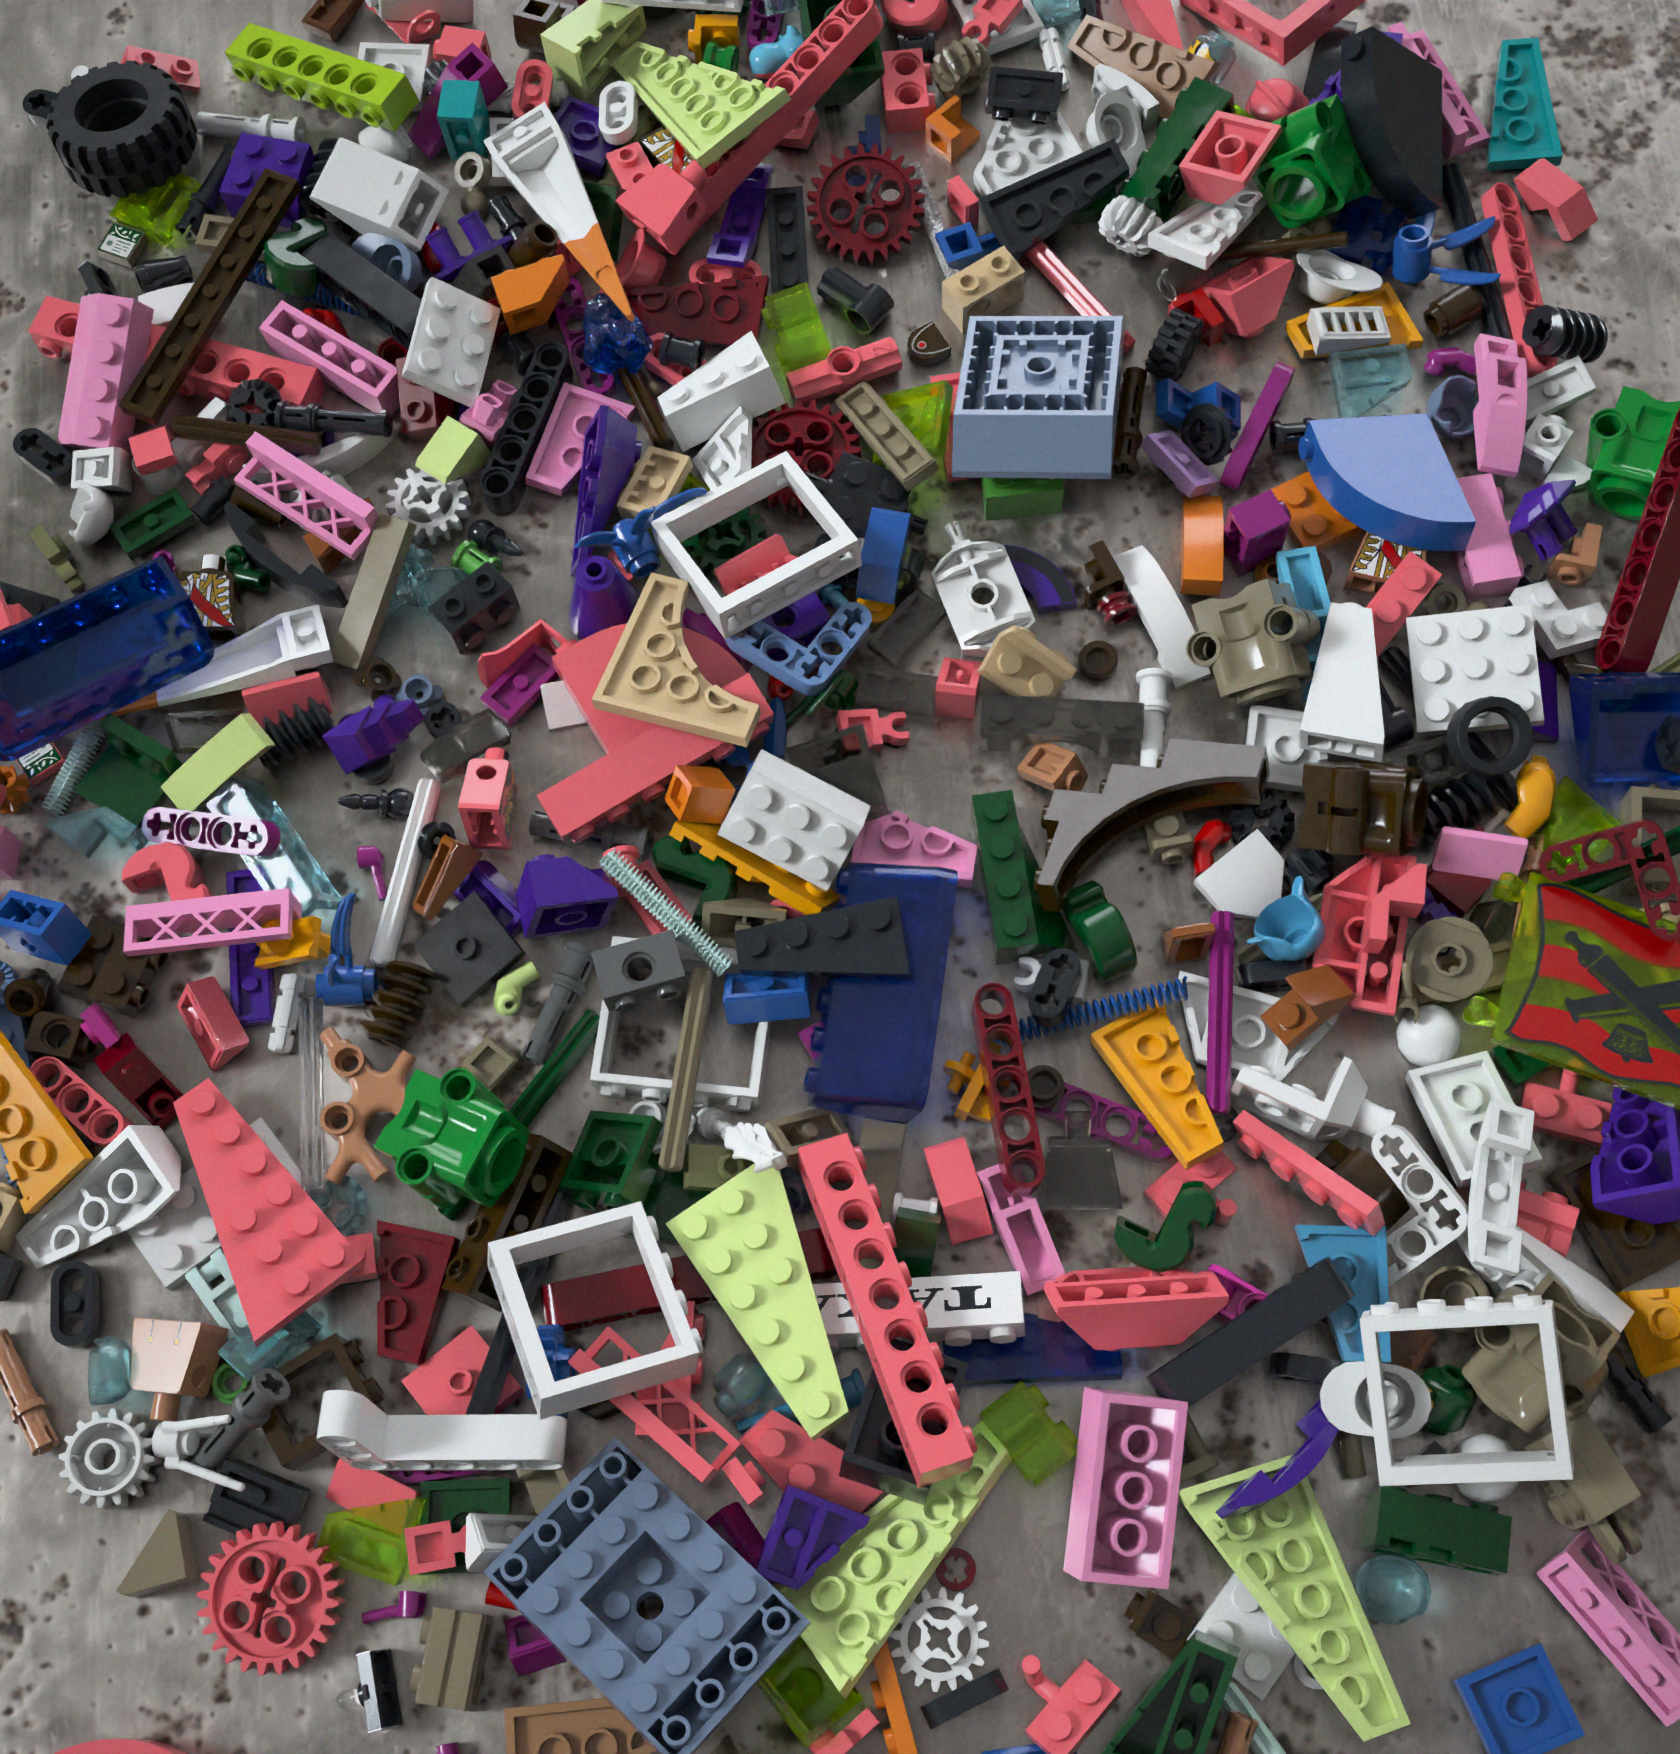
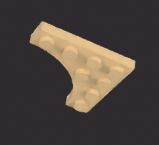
M651 572L592 697L594 709L747 747L761 715L760 705L738 698L716 684L713 686L703 677L698 670V666L690 656L683 638V613L690 593L689 583L686 580Z

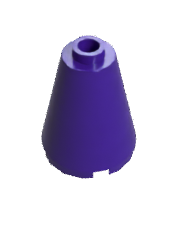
M603 556L587 557L576 568L569 608V623L578 641L601 630L628 623L640 597V593L609 559Z

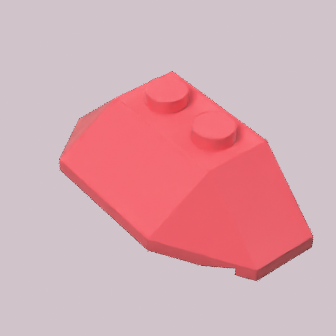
M1367 854L1362 860L1349 867L1323 888L1320 916L1325 925V936L1319 948L1313 953L1312 967L1316 968L1328 964L1356 995L1347 1004L1351 1009L1388 1016L1395 1015L1408 917L1389 915L1387 941L1379 954L1362 952L1365 911L1375 895L1416 865V856L1403 855L1398 857Z
M1141 1267L1076 1270L1063 1274L1055 1280H1049L1044 1284V1291L1057 1316L1095 1350L1117 1351L1122 1348H1159L1164 1345L1181 1344L1224 1308L1229 1301L1228 1293L1214 1272L1201 1270L1197 1274L1184 1268L1160 1273Z

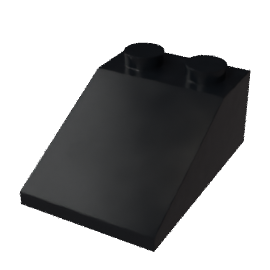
M893 1339L890 1342L895 1349L900 1351H906L913 1347L912 1344L898 1339ZM942 1354L944 1368L940 1369L945 1384L952 1383L959 1398L969 1363ZM872 1368L842 1457L839 1476L925 1506L932 1484L918 1488L875 1371ZM914 1378L906 1382V1386L913 1392L921 1393L929 1389L928 1384L922 1379ZM929 1420L922 1424L924 1431L930 1435H940L946 1431L945 1427L935 1420Z

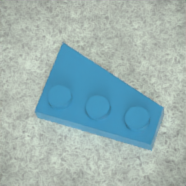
M1335 1225L1294 1226L1308 1267L1310 1268L1329 1256L1354 1291V1297L1328 1314L1326 1318L1342 1361H1364L1360 1317L1364 1311L1371 1310L1370 1305H1381L1389 1302L1386 1226H1383L1375 1236H1372L1361 1227L1355 1230L1349 1226ZM1390 1331L1378 1332L1382 1363H1390Z

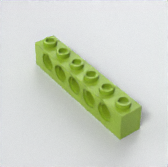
M250 22L224 52L232 64L233 73L241 81L255 83L271 92L278 91L297 101L301 99L323 110L329 109L338 112L349 119L355 118L364 121L374 128L381 127L395 132L419 103V99L406 74Z

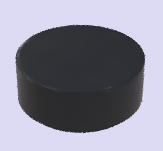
M388 755L373 764L354 771V774L358 780L365 784H379L391 774L393 769L392 758Z

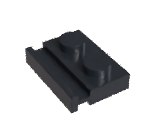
M229 1457L224 1460L220 1474L244 1483L245 1490L239 1492L215 1484L209 1501L211 1504L208 1513L204 1514L202 1521L235 1535L237 1531L245 1528L252 1533L253 1525L265 1522L269 1531L272 1523L283 1521L285 1533L290 1526L299 1523L311 1489L237 1458Z

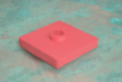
M471 1325L401 1380V1382L427 1415H466V1410L489 1346ZM510 1372L506 1378L494 1414H499L525 1393Z

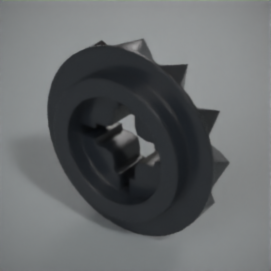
M260 379L242 380L240 385L230 389L231 395L229 400L224 403L228 416L225 419L226 421L275 427L274 412L277 403L282 400V397L273 385ZM255 399V405L266 410V413L253 414L251 420V414L245 412L242 407L252 405Z
M1213 402L1196 405L1184 418L1182 441L1204 465L1210 466L1224 462V457L1233 451L1230 446L1231 441L1237 437L1231 433L1230 425L1234 420L1226 417L1225 408L1216 407ZM1209 428H1215L1216 431L1211 437L1212 440H1202L1206 436L1205 434L1208 433Z
M1272 791L1264 793L1261 805L1235 804L1230 812L1229 825L1232 829V835L1238 843L1258 829L1275 850H1278L1285 846L1292 837L1295 829V813H1292L1286 799L1282 800L1275 796ZM1257 812L1260 816H1263L1266 813L1272 812L1273 814L1269 821L1271 827L1268 828L1263 824L1251 830L1256 819L1254 813Z

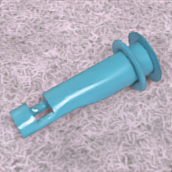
M827 584L819 590L817 595L819 599L824 597L823 604L830 603L836 610L844 603H848L847 598L841 593L842 586ZM854 618L849 623L853 625L854 623H859V621Z

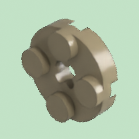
M1443 917L1424 923L1411 935L1404 954V961L1413 962L1412 982L1416 988L1424 995L1444 1002L1458 1001L1468 998L1473 993L1475 994L1486 984L1493 968L1492 950L1482 931L1475 924L1458 917ZM1448 947L1456 949L1455 957L1460 959V964L1458 967L1451 966L1448 972L1441 969L1442 962L1436 960L1438 952H1446Z

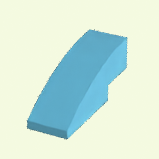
M1316 546L1277 551L1276 563L1279 584L1284 582L1290 583L1297 607L1313 611L1320 620L1319 635L1314 641L1305 644L1314 674L1331 605ZM1293 620L1291 621V624H1290V630H1291L1292 627H1293Z

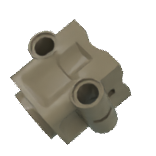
M1267 578L1247 585L1239 594L1231 598H1209L1191 605L1198 631L1188 639L1186 653L1189 660L1195 665L1213 669L1221 698L1236 699L1238 705L1257 703L1293 692L1302 687V680L1313 677L1305 644L1314 641L1319 635L1320 620L1313 611L1297 607L1290 583L1277 584L1274 580ZM1293 620V627H1292V629L1290 630V624H1291V621Z
M1548 1272L1530 1292L1520 1287H1508L1500 1292L1494 1303L1513 1302L1512 1297L1519 1294H1528V1296L1542 1295V1300H1553L1567 1416L1570 1420L1579 1419L1586 1415L1608 1378L1607 1355L1621 1334L1602 1318L1582 1310L1573 1300L1568 1288ZM1539 1323L1475 1327L1476 1340L1480 1346L1462 1368L1464 1377L1472 1384L1480 1399L1498 1416L1516 1424L1528 1434L1535 1433L1550 1417Z

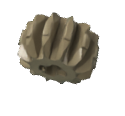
M967 36L960 42L953 40L950 46L943 47L942 53L933 58L934 63L930 67L932 79L939 92L943 93L945 98H950L954 95L960 98L964 94L969 96L975 89H980L981 83L988 81L990 68L993 65L985 46L977 38L970 39Z

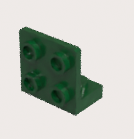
M109 712L99 724L109 736V739L106 741L109 746L77 785L75 792L137 831L142 827V821L147 811L157 807L167 795L161 786L183 764L172 750Z

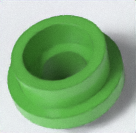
M238 1360L222 1364L215 1371L211 1387L214 1396L220 1402L232 1405L234 1398L243 1392L242 1389L251 1384L252 1377L255 1375L254 1370L249 1368L246 1363ZM235 1376H240L242 1380L240 1388L236 1391H231L229 1389L230 1380Z

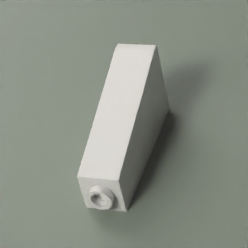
M1331 602L1300 726V748L1382 763L1385 735L1372 609L1352 602L1343 604Z

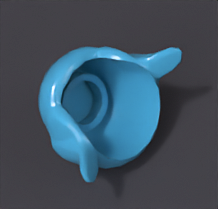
M1302 876L1295 878L1290 895L1275 900L1259 914L1254 925V938L1247 940L1248 944H1257L1264 954L1274 961L1302 960L1319 948L1325 936L1324 922L1304 890V879Z

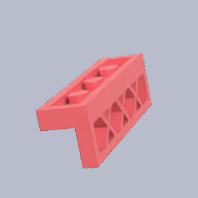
M608 1326L585 1353L579 1348L568 1363L580 1374L600 1369L601 1367L593 1360L610 1341L623 1351V1362L629 1360V1357L634 1359L642 1355ZM671 1381L656 1385V1399L637 1400L631 1393L609 1399L706 1487L722 1469L721 1467L729 1461L742 1445ZM662 1386L670 1394H672L674 1398H663ZM683 1404L689 1410L690 1429H669L664 1424L663 1405ZM657 1406V1417L646 1407ZM695 1416L708 1427L696 1428ZM716 1433L728 1444L711 1465L697 1454L696 1435ZM690 1435L691 1447L678 1436Z

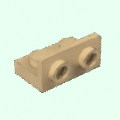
M649 445L643 458L639 459L635 464L633 476L626 489H623L618 496L616 506L622 520L627 518L634 520L636 515L642 510L651 509L652 506L656 507L677 495L693 467L690 456Z
M1013 625L997 635L977 673L1037 715L1042 716L1048 712L1064 681L1074 677L1077 669L1068 663V659L1064 654L1057 650L1048 649L1037 641L1033 632Z

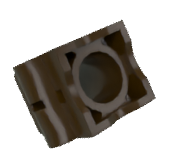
M1322 759L1317 763L1304 764L1302 788L1305 794L1306 807L1303 819L1299 825L1297 848L1324 850L1327 853L1340 855H1363V853L1401 857L1414 851L1415 847L1420 845L1425 830L1428 809V788L1425 779H1422L1421 768L1390 766L1388 763L1332 759Z

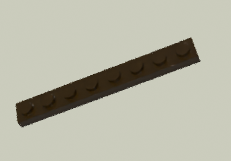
M268 168L264 169L121 400L119 406L125 414L155 426L158 424L262 254L264 243L274 234L300 192L301 187L297 179Z

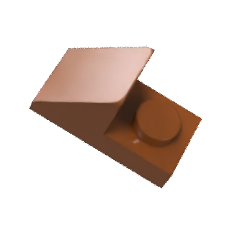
M1327 964L1287 976L1285 980L1292 987V990L1260 1017L1288 1050L1291 1051L1353 1000L1356 995Z

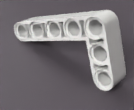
M347 1390L325 1391L322 1396L316 1440L348 1465L363 1470L561 1469L564 1463L567 1419L555 1415L539 1420L538 1414L387 1415L360 1393Z

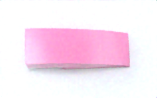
M999 1163L976 1172L986 1206L1014 1270L1021 1273L1022 1287L1026 1296L1043 1290L1045 1282L1057 1279L1065 1274V1271L1036 1198L1032 1197V1194L1026 1197H1017L1010 1194L1003 1185ZM1020 1164L1012 1168L1014 1177L1022 1183H1027Z

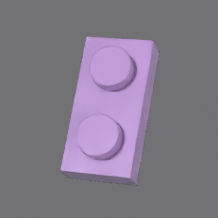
M1172 430L1148 434L1140 445L1150 457L1151 462L1159 469H1162L1174 482L1176 489L1188 498L1212 493L1220 482Z

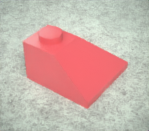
M1216 110L1179 165L1188 197L1221 205L1244 189L1283 131L1282 126Z
M1269 256L1248 257L1194 288V291L1202 287L1224 318V331L1226 333L1242 336L1243 338H1251L1264 331L1263 326L1276 319L1295 266L1293 260Z

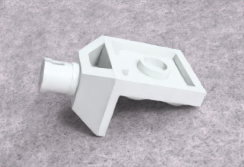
M1345 1056L1332 1076L1322 1100L1316 1099V1094L1304 1086L1292 1084L1290 1087L1275 1080L1276 1076L1271 1071L1260 1066L1249 1068L1242 1065L1231 1089V1105L1310 1142L1345 1137L1349 1129L1359 1131L1373 1138L1379 1130L1392 1124L1396 1114L1395 1111L1387 1110L1364 1098L1368 1087L1353 1060Z

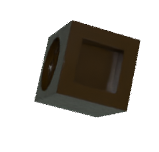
M36 1010L23 1049L37 1060L45 1056L55 1057L68 1067L84 1070L88 1058L94 1055L97 1044L95 1045L80 1025L85 1022L83 1019ZM71 1033L69 1042L65 1046L58 1048L60 1039L66 1034Z

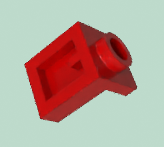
M1202 287L1191 293L1185 292L1178 295L1169 304L1167 316H1169L1172 309L1178 308L1204 321L1201 338L1208 348L1222 342L1225 320Z

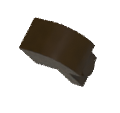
M522 0L513 13L514 34L517 45L522 49L545 54L540 34L574 11L576 6L554 0Z
M1334 1139L1315 1158L1379 1203L1385 1221L1386 1232L1410 1209L1404 1194L1379 1162L1359 1146L1353 1151Z

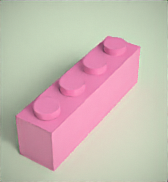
M283 300L280 301L259 327L273 353L286 360L316 367L324 383L373 412L385 410L393 415L400 406L397 367Z

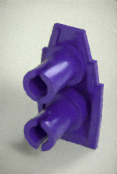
M475 210L457 221L474 249L472 254L465 257L460 256L446 227L432 232L425 239L442 266L439 269L440 272L435 274L434 278L448 284L460 277L472 276L484 269H494L512 242V235H507L499 240H493L479 216L478 210Z
M1575 479L1552 481L1525 493L1509 525L1510 534L1514 533L1515 535L1519 531L1525 532L1541 561L1546 560L1547 556L1551 558L1558 554L1564 548L1560 544L1562 540L1566 541L1578 533L1577 528L1573 525L1561 504L1575 487Z
M382 695L375 700L373 708L369 705L356 714L345 715L340 719L336 727L322 736L347 775L396 752V747L409 739L410 736L408 734L425 718L414 699L396 703L394 697Z

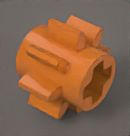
M13 765L10 767L0 766V784L5 785L7 790L6 798L0 806V813H17L24 802H30L31 800L28 789L31 787L27 774L17 776Z

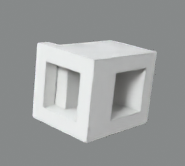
M1538 414L1524 436L1519 469L1542 481L1546 479L1574 432L1568 429V424L1563 418L1557 415L1545 417Z

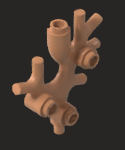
M329 1027L320 1034L319 1038L329 1049L327 1057L330 1059L334 1072L345 1083L351 1085L352 1098L346 1103L341 1101L332 1102L321 1112L320 1123L322 1128L334 1140L339 1142V1151L336 1159L324 1178L339 1186L353 1164L359 1163L364 1166L375 1182H380L390 1172L368 1144L365 1138V1129L369 1120L380 1112H390L395 1116L398 1115L404 1102L406 1078L417 1058L402 1050L389 1071L378 1072L372 1068L370 1060L358 1046L353 1045L349 1039H342L333 1027ZM358 1063V1066L353 1071H349L353 1064ZM348 1120L347 1125L339 1129V1125L343 1121Z

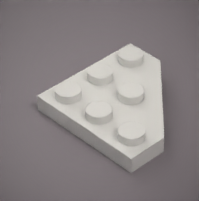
M1060 112L1058 121L1050 120L1048 125L1032 124L1028 122V118L1013 117V121H996L987 141L985 153L974 171L973 182L981 197H984L1076 156L1083 151Z

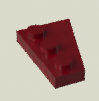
M377 1220V1235L380 1237V1258H377V1274L380 1275V1301L377 1302V1355L385 1359L420 1366L425 1362L446 1292L441 1289L446 1279V1270L451 1260L456 1257L461 1240L450 1235Z

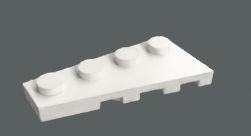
M1251 177L1244 189L1223 204L1217 205L1201 200L1149 232L1148 247L1162 252L1168 257H1174L1207 270L1268 203Z

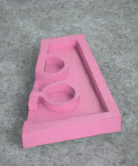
M564 382L526 474V485L562 496L580 476L584 432L600 405L609 406L627 420H630L635 414V406Z
M862 796V802L871 807L864 826L854 842L850 873L972 888L978 845L937 827L927 828L909 820V815L897 810L892 813L876 806V801Z

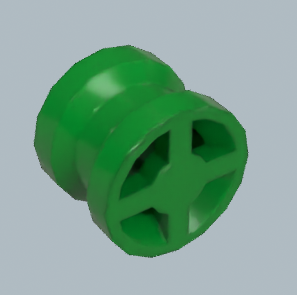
M709 41L705 48L703 62L737 73L739 47L737 45L720 47L717 42Z

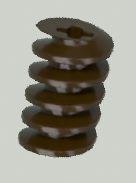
M394 960L389 961L386 965V969L391 975L382 976L379 980V984L384 990H377L372 995V999L377 1005H369L365 1010V1014L370 1020L361 1021L358 1024V1029L373 1043L390 1051L401 1053L403 1049L396 1043L397 1039L410 1040L412 1037L403 1028L404 1024L417 1025L419 1022L410 1014L411 1009L424 1010L426 1007L417 999L418 994L431 995L433 992L424 984L425 979L438 981L439 976L421 965L408 961Z

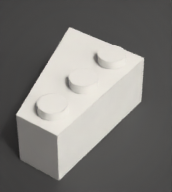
M752 331L657 397L683 452L711 439L739 406L750 412L753 419L786 403Z

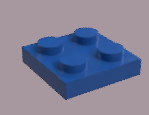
M1541 1643L1534 1644L1453 1680L1487 1754H1544L1585 1736Z

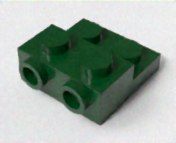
M590 1110L572 1152L571 1160L558 1187L572 1196L571 1202L575 1206L587 1211H595L597 1204H602L607 1210L641 1201L643 1206L657 1172L647 1162L663 1124L654 1116Z

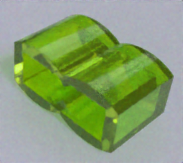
M807 281L764 297L767 307L761 309L768 331L776 329L780 343L775 344L774 348L781 367L789 364L790 370L794 371L827 359L832 349Z
M1020 1381L979 1413L978 1417L1008 1450L1013 1464L1032 1488L1035 1489L1076 1456L1077 1451L1073 1445L1078 1440L1063 1420L1055 1423L1049 1417L1045 1409L1050 1404L1037 1386L1032 1384L1027 1388Z

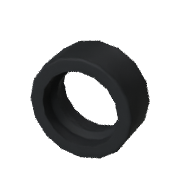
M1489 696L1467 702L1454 713L1447 727L1446 742L1451 757L1460 768L1473 775H1501L1515 770L1526 760L1532 748L1533 728L1529 716L1519 704L1506 697ZM1485 712H1495L1503 716L1508 722L1512 733L1511 746L1508 752L1502 758L1494 761L1482 760L1471 751L1467 740L1468 727L1471 721L1477 715Z

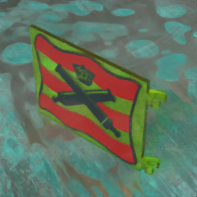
M1503 872L1499 877V881L1493 885L1492 896L1500 901L1521 902V907L1498 1006L1496 1007L1486 998L1474 996L1470 1000L1469 1005L1463 1010V1021L1473 1026L1493 1027L1489 1042L1680 1110V938L1669 941L1658 938L1653 934L1649 926L1646 913L1636 908L1562 882L1551 881L1545 876L1534 872L1528 874L1526 883L1513 873ZM1664 918L1656 921L1658 926L1665 925L1668 932L1676 930L1675 922Z

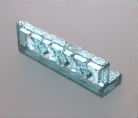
M232 777L207 803L211 812L220 815L268 820L273 822L280 832L279 847L272 855L260 857L240 854L262 889L265 891L290 888L302 904V918L308 917L315 909L336 910L342 900L263 782ZM227 823L224 825L223 830L231 840L232 828ZM248 832V841L262 842V834Z

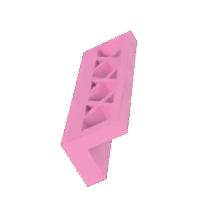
M1402 22L1389 26L1387 32L1403 33V46L1442 70V149L1447 157L1452 158L1487 145L1490 139L1489 134L1423 29L1409 34ZM1469 129H1471L1474 136L1467 139L1470 131Z
M255 431L246 441V445L253 457L234 478L236 485L349 558L355 560L369 544L376 521L379 518L375 507ZM261 467L272 472L273 482L256 485L250 480ZM294 488L301 491L302 501L288 504L281 501L280 491ZM326 507L331 510V520L315 523L310 520L311 509ZM356 526L362 532L351 545L340 539V528Z
M290 888L126 906L123 952L130 957L291 939L292 920L302 918V904ZM268 920H280V927L262 929L259 926ZM235 928L232 932L221 933L217 930ZM195 932L191 937L180 938L178 935H176L181 933ZM137 935L141 938L153 937L150 941L137 943Z
M1586 1528L1562 1552L1543 1564L1536 1574L1663 1724L1668 1727L1680 1719V1634L1623 1568L1608 1559L1591 1531ZM1582 1548L1595 1561L1596 1568L1580 1552ZM1617 1589L1627 1598L1629 1606L1618 1596ZM1650 1627L1658 1634L1662 1644L1651 1634Z

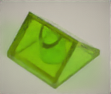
M801 1636L797 1638L756 1684L805 1748H809L819 1737L831 1729L864 1699L855 1687H853L845 1699Z

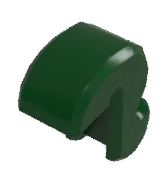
M304 218L291 224V231L280 232L270 236L264 243L265 278L274 287L292 296L306 297L316 294L317 268L314 263L300 254L328 233L327 226L320 220Z
M668 835L662 837L653 846V860L656 870L662 878L703 891L692 918L693 923H696L694 927L699 926L698 931H701L704 902L736 899L738 889L730 862L717 856L715 861H712L699 852L693 853L690 842L686 837L680 842Z
M1091 880L1070 889L1061 909L1068 923L1089 950V959L1095 979L1104 984L1134 971L1138 963L1130 931L1118 908L1114 904L1108 903L1101 884Z
M1195 1180L1183 1183L1158 1234L1118 1215L1114 1238L1119 1251L1127 1260L1141 1268L1159 1273L1178 1269L1190 1258L1195 1238L1193 1224L1200 1223L1204 1229L1212 1226L1217 1206L1214 1191L1203 1181Z

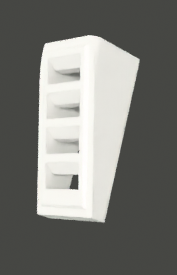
M1382 306L1320 307L1310 309L1306 324L1315 355L1389 343L1391 340ZM1374 319L1378 331H1370L1367 320ZM1360 322L1362 331H1356L1354 323ZM1346 324L1347 332H1342L1340 325ZM1332 327L1334 332H1328L1327 328Z

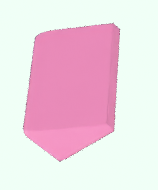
M1444 826L1434 841L1432 869L1440 872L1515 882L1526 853L1528 840L1521 837Z

